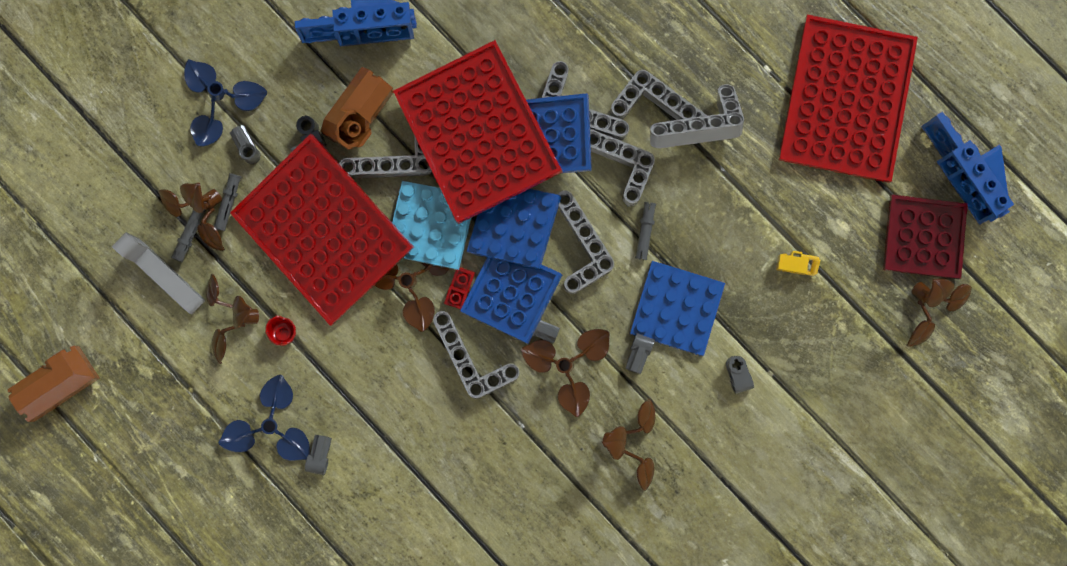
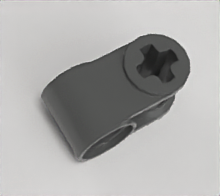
M740 356L728 358L726 368L734 393L738 394L753 389V379L744 358ZM734 360L740 362L737 368L732 367Z

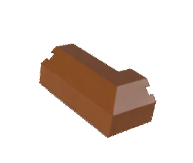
M361 67L326 115L320 130L328 139L346 149L362 147L371 135L369 126L394 93L393 87L379 76L376 77L373 75L374 72L364 67Z
M71 346V351L66 352L65 349L59 351L45 361L46 365H42L41 368L7 389L8 393H12L9 395V400L20 415L25 413L28 416L25 418L26 421H37L100 379L80 346Z

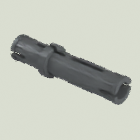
M229 173L226 188L222 191L224 195L214 225L218 230H226L234 199L238 196L236 192L241 176Z
M644 202L635 259L647 260L652 225L655 224L653 220L655 203L649 204V202Z
M206 210L202 213L192 211L181 237L177 239L178 243L171 258L183 262L189 247L192 246L191 242L196 234L197 226L201 223Z

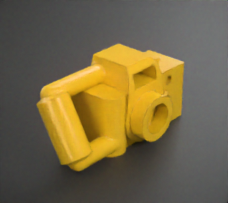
M792 251L790 255H778L776 270L815 276L818 273L821 260L817 256ZM812 260L811 269L807 270L808 262Z

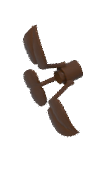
M200 183L182 184L180 192L186 202L184 204L179 203L177 196L173 192L166 189L158 191L165 209L175 217H179L182 214L180 208L189 205L197 213H202L207 209L208 212L202 219V224L197 226L199 235L211 248L220 251L225 250L217 229L210 223H206L207 218L215 211L214 206L222 201L218 191L212 189L202 196Z
M421 263L425 266L424 269L413 274L402 273L398 277L396 275L399 272V267L395 265L374 286L382 290H389L394 287L395 279L399 280L400 286L407 288L415 299L405 304L403 308L404 319L420 332H424L433 321L435 307L433 302L427 297H422L418 300L413 290L417 283L416 276L427 270L434 276H442L450 268Z
M211 274L206 287V299L209 306H214L216 303L233 310V326L221 331L216 329L212 338L214 356L218 363L222 364L226 352V338L224 334L227 331L245 327L246 324H257L259 321V311L248 306L241 296L235 297L233 305L220 301L218 299L219 285L214 274Z
M932 279L931 289L923 282L917 283L911 293L919 299L917 303L923 309L927 321L924 320L918 324L907 346H916L925 342L934 332L935 324L931 322L932 318L924 303H927L929 307H936L944 301L948 303L946 306L948 311H956L967 302L972 287L969 284H962L954 290V283L946 279Z
M593 329L584 332L577 341L578 348L583 352L571 359L560 358L558 361L554 360L556 350L550 342L545 340H538L521 348V352L526 363L537 372H548L551 369L552 363H555L557 370L566 374L570 384L563 385L560 388L558 400L565 410L578 417L588 406L590 391L584 382L574 384L570 376V372L574 368L573 362L585 354L591 361L603 359L609 351L610 333L603 329Z
M650 399L645 401L638 411V424L640 426L638 429L626 431L623 426H618L613 431L606 432L602 441L603 446L608 449L613 459L619 460L623 454H626L640 462L637 468V479L643 491L648 489L654 476L653 460L648 457L644 460L626 451L625 445L627 434L641 432L642 430L645 434H648L653 429L656 414Z

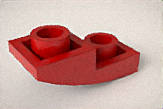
M462 267L456 270L444 304L461 310L476 272Z

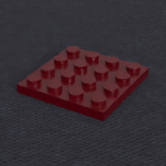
M890 195L883 270L961 279L968 204Z

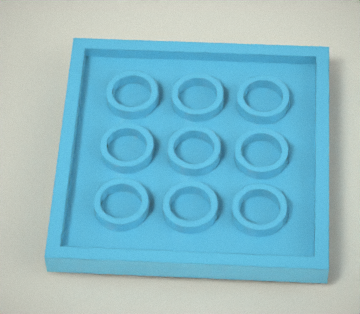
M402 181L392 223L414 246L403 259L459 270L471 218L458 224L440 188Z

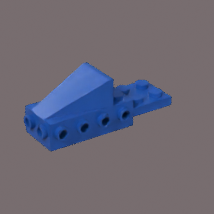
M351 0V8L340 7L332 10L333 17L321 16L318 19L302 18L299 21H295V29L302 44L338 40L340 47L414 39V28H417L414 9H410L409 2L400 3L394 0ZM402 26H407L406 29H401Z
M943 111L921 126L942 157L936 162L963 202L968 204V209L979 225L988 220L992 222L1010 212L1008 208L1013 206L1014 203L1008 196L1002 147L1000 144L980 155L978 147L971 140L964 144L961 135L955 131L950 119Z

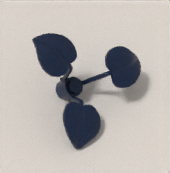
M190 59L186 62L184 76L188 88L196 93H201L207 88L211 98V117L200 115L194 118L190 126L192 137L197 146L211 145L221 137L223 125L219 120L213 119L215 102L222 100L225 94L235 98V105L243 111L256 109L267 95V90L264 87L250 81L236 83L233 86L234 94H231L227 89H223L220 82L216 81V71L212 66Z
M283 375L271 378L260 392L261 404L265 407L272 406L270 416L262 422L261 428L251 431L250 425L247 422L235 420L225 428L218 442L221 447L233 452L247 451L255 444L252 434L263 431L265 434L276 433L282 437L278 440L276 448L278 454L283 459L290 461L307 460L310 454V446L304 432L292 427L284 435L277 430L278 424L273 419L275 407L284 409L291 404L293 399V391Z

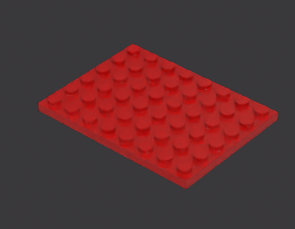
M807 14L778 160L891 183L918 37Z
M496 40L393 90L458 224L562 173V169Z
M312 134L305 138L230 212L330 326L337 322L414 248Z

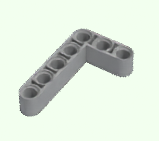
M558 61L553 64L542 98L562 95L568 77V65L565 62ZM563 69L565 73L563 75H557L555 73V70ZM556 86L559 88V91L552 93L549 91V88ZM589 109L590 129L618 140H623L627 137L629 125L626 121ZM605 121L607 126L600 128L597 122ZM621 126L625 129V132L618 134L615 128Z
M639 70L635 73L612 103L610 110L611 116L624 119L640 97L644 95L676 120L688 119L683 116V111H689L692 114L690 118L707 116L646 70ZM643 77L647 82L640 84L637 79ZM658 88L662 94L655 95L652 90ZM633 92L636 97L629 99L626 93ZM670 99L675 100L677 105L671 107L667 101ZM620 106L624 109V112L621 114L616 113L614 108Z
M728 84L719 87L717 95L719 114L653 124L650 128L651 146L654 148H667L732 139L741 136L744 117L734 87Z
M590 129V137L597 139V143L591 145V152L633 168L622 199L627 206H635L640 200L655 161L653 154ZM612 144L615 150L609 152L605 149V145ZM630 151L633 157L627 159L623 156V152ZM648 158L650 164L645 166L641 163L640 159ZM640 175L643 177V182L637 183L633 177ZM627 193H635L636 200H629Z
M415 135V155L345 158L339 163L343 169L349 164L353 165V170L347 172L351 178L426 176L432 173L430 166L427 169L420 168V164L425 161L427 162L422 150L419 149ZM405 162L411 164L408 170H402L401 165ZM385 163L392 165L388 171L382 170V166ZM372 164L370 171H363L364 165Z
M561 191L558 195L568 197L570 202L567 205L559 203L558 209L592 261L568 276L564 281L565 291L569 294H576L609 274L614 267V261L573 195L569 191ZM576 212L579 214L580 219L573 221L569 215ZM586 228L590 231V235L583 237L579 231ZM596 244L600 247V251L592 253L590 246ZM603 260L608 261L610 268L607 270L602 269L600 262ZM586 270H590L594 273V278L588 280L584 277L583 273ZM568 281H576L578 287L574 290L569 289L567 286Z
M125 232L112 246L122 257L135 262L189 314L192 315L205 302V299L138 237Z
M445 311L435 314L434 324L469 396L476 399L481 398L518 379L520 374L519 368L514 364H507L480 377L450 315ZM442 315L448 318L447 324L443 326L437 322L438 318ZM448 333L456 334V340L453 343L446 341ZM457 350L464 351L465 356L462 360L454 358V353ZM466 367L473 369V375L469 378H465L462 374L463 369ZM510 367L514 368L517 372L514 378H508L505 374L506 370ZM491 376L499 378V383L495 387H491L488 384V379ZM475 384L481 386L482 390L479 395L471 393V387Z

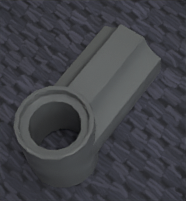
M242 125L233 128L229 133L239 150L241 158L249 164L257 163L260 160L261 154L252 141L246 127ZM253 150L252 156L246 157L247 152Z
M540 319L532 336H537L554 344L560 328Z
M637 333L632 343V351L625 369L641 374L655 339Z
M315 434L311 453L308 455L305 464L306 472L325 475L332 438Z

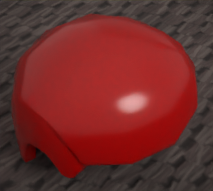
M278 315L269 319L266 324L265 333L273 344L286 346L292 343L296 337V327L289 318Z

